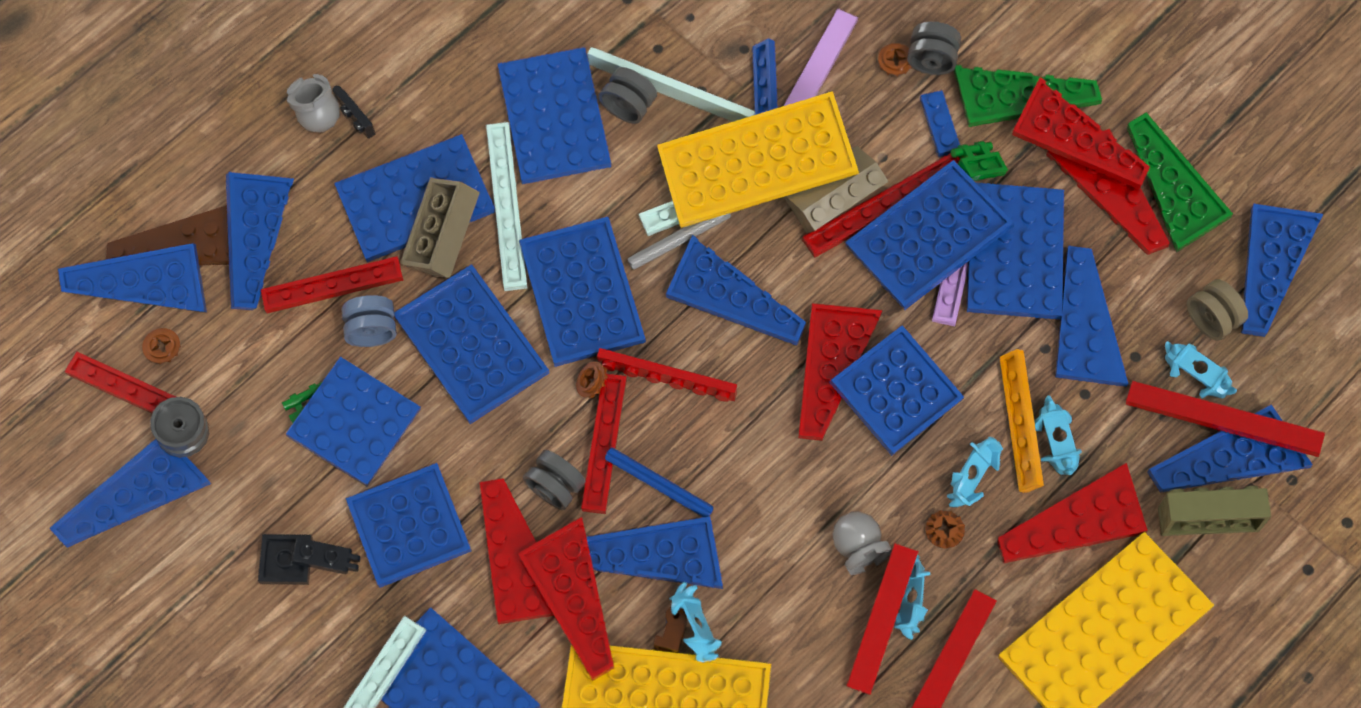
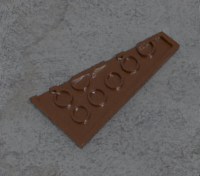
M227 205L107 243L106 260L194 243L197 248L199 266L229 265Z

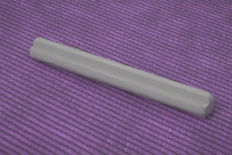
M729 213L686 226L627 259L628 263L635 270L689 241L692 235L696 237L728 220L731 215Z

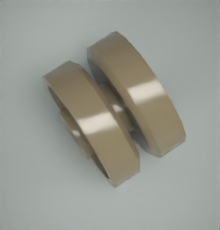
M1220 279L1213 280L1204 287L1203 291L1196 292L1187 300V310L1195 325L1203 334L1215 341L1222 340L1230 334L1232 329L1238 328L1248 319L1247 307L1239 293L1227 282Z

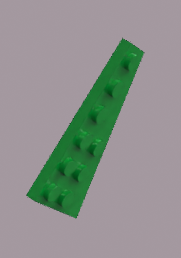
M956 65L955 70H953L969 127L1019 119L1041 77L1033 76V73L999 69L997 71H987L981 67H974V69L962 68V65ZM1053 75L1041 77L1046 81V85L1052 90L1056 89L1062 94L1063 99L1078 108L1099 105L1102 102L1097 80L1071 77L1059 79L1054 78Z
M1147 112L1128 123L1127 130L1138 157L1150 166L1146 177L1176 253L1232 217L1233 213Z

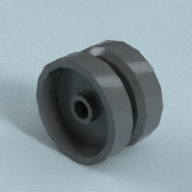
M923 22L915 26L910 41L911 45L907 57L908 63L914 69L930 75H943L955 70L961 43L960 33L954 27L941 22Z
M618 67L609 78V83L599 93L600 102L611 114L632 124L639 123L647 113V108L652 105L657 97L654 85L647 78L625 67Z
M173 397L161 402L153 411L150 419L151 431L161 449L171 456L179 458L192 456L199 452L207 443L210 434L209 424L199 405L189 398Z
M543 450L536 459L538 467H530L524 474L523 481L536 495L548 504L560 510H565L572 502L571 493H578L585 485L586 480L574 466L561 456L549 450Z

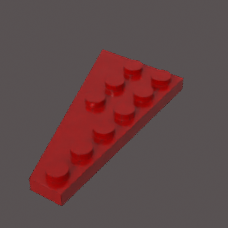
M1039 78L1013 129V136L1137 189L1141 188L1150 168L1132 151L1126 150L1116 142L1117 139L1111 134L1107 135L1100 129L1101 126L1077 106L1063 99L1060 92L1056 89L1052 90L1046 85L1044 79Z
M1110 129L1104 130L1107 135L1111 134L1113 136ZM1047 151L1046 156L1051 161L1054 160L1066 175L1068 174L1077 182V186L1101 210L1104 209L1111 216V220L1116 225L1119 224L1128 233V237L1147 255L1169 247L1170 242L1141 188L1137 189L1051 151Z
M812 303L799 439L823 441L842 400V397L829 382L863 355L882 315V310Z
M1127 463L998 537L997 543L1003 564L1138 536L1143 532L1147 533L1148 530Z
M504 478L480 482L498 624L554 616L518 556L519 552L537 542Z
M580 517L519 552L518 556L590 678L594 681L614 669L583 518Z

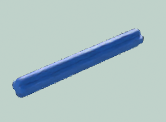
M610 448L606 453L605 459L702 517H710L714 507L615 448Z

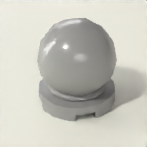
M312 74L314 78L303 80L301 77L287 89V102L290 108L295 111L297 121L310 132H325L331 129L340 117L338 100L332 94L328 79L318 74Z
M855 511L840 517L833 529L834 546L842 556L849 558L845 562V567L850 575L866 572L864 567L875 562L876 566L880 565L890 557L892 551L887 541H881L882 533L873 517Z

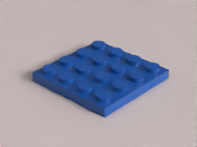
M903 325L829 382L891 456L964 399L960 391Z
M340 357L289 428L286 436L368 487L421 410V407Z
M437 463L346 498L379 588L472 552Z

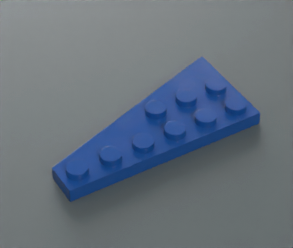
M234 172L226 174L231 309L254 310L257 308L261 289L264 285V276L270 264L269 259L275 247L283 219L282 214L289 198L288 193L294 181L293 178Z
M1260 204L1252 205L1244 289V302L1248 310V319L1241 325L1242 334L1266 336L1323 214Z
M692 235L666 292V298L797 346L806 322L785 305L779 304L772 298V295L761 290L755 285V282L729 262L722 260L711 248L705 247L699 242V239Z
M194 243L58 269L61 292L207 313L197 248Z
M1068 246L1055 378L1127 387V376L1092 249Z
M1272 405L1255 413L1283 421ZM1220 431L1150 468L1147 473L1161 493L1173 489L1192 488L1311 468L1313 464L1304 453Z
M155 439L52 525L50 530L68 548L208 486L211 482L188 457L179 458L169 455L161 449Z
M710 517L587 537L593 570L677 583L686 582L691 585L723 589Z

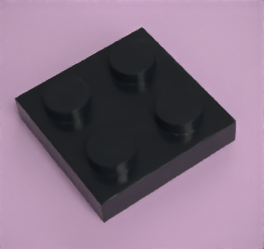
M262 534L258 575L259 584L309 585L310 567L293 564L291 561L297 537L313 540L312 535Z

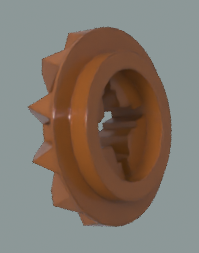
M892 43L883 47L878 55L880 69L886 71L887 75L895 74L896 77L903 73L906 75L908 70L912 69L907 60L909 48L899 43ZM894 54H896V57L899 60L897 66H895L894 61H892Z
M159 328L150 332L145 337L142 345L145 357L151 363L155 362L160 365L164 362L171 363V359L178 356L179 348H181L177 334L167 328ZM158 340H160L161 343L166 345L165 353L158 349Z
M597 361L590 362L581 370L576 382V389L580 396L593 399L595 394H600V389L605 386L604 381L608 378L605 374L607 368Z
M941 509L930 516L926 523L925 531L932 544L939 548L947 549L957 546L962 541L965 534V524H963L961 517L954 514L952 510L943 511ZM943 520L948 527H953L949 530L948 538L943 530H938V528L942 527Z

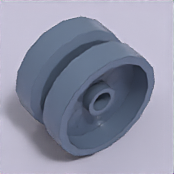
M367 295L353 298L343 304L341 311L342 320L345 323L343 332L346 343L358 347H374L389 343L395 339L397 332L396 323L393 319L395 313L392 300L383 296Z

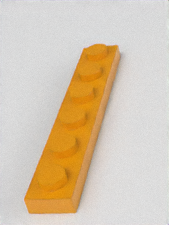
M1016 349L999 358L1019 492L1027 493L1044 486L1024 351Z

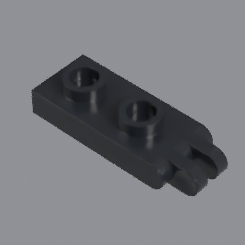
M339 85L334 86L333 93L341 105L340 110L347 119L350 117L354 121L352 124L359 134L364 133L368 139L374 136L375 131L371 121L345 90Z
M297 537L291 563L340 574H348V571L358 572L359 565L352 564L350 561L360 562L361 556L352 554V549Z

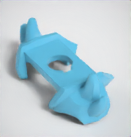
M1169 341L1165 343V360L1171 368L1170 376L1178 377L1180 375L1179 368H1181L1206 385L1207 388L1201 389L1199 393L1202 399L1207 395L1225 398L1227 395L1237 392V389L1232 387V380L1227 374L1228 369L1224 366H1218L1198 352L1196 346L1192 344L1173 345ZM1194 361L1204 362L1208 367L1207 372L1203 374L1197 373L1192 363Z
M1048 395L1045 399L1044 407L1039 410V417L1034 421L1036 431L1041 432L1044 425L1052 455L1042 457L1041 461H1048L1060 475H1072L1078 468L1080 454L1082 453L1081 449H1076L1069 424L1072 422V416L1068 411L1063 410L1060 405L1055 404L1051 396ZM1060 427L1061 430L1066 432L1067 437L1064 441L1058 442L1053 438L1052 434L1055 428Z
M988 437V439L978 444L970 443L974 448L960 473H953L951 486L953 487V493L947 495V498L952 501L949 503V507L970 506L984 496L983 492L974 494V490L989 466H992L997 471L999 470L1000 455L1003 450L1000 442L994 437ZM974 465L977 469V474L975 478L969 480L968 470L970 466Z
M917 555L900 606V612L894 623V628L900 629L902 634L911 640L913 639L912 633L920 632L917 624L919 621H924V616L928 611L922 605L925 576L930 575V572L925 571L919 560V555ZM912 588L917 591V598L914 602L909 603L907 596Z
M684 582L677 588L675 595L670 597V600H672V614L675 615L680 607L684 608L694 631V637L684 639V642L696 653L695 659L700 662L715 660L719 655L714 653L722 642L721 640L714 639L702 612L701 601L693 597L697 586L692 585L686 588L687 583ZM696 617L700 620L702 628L695 621Z

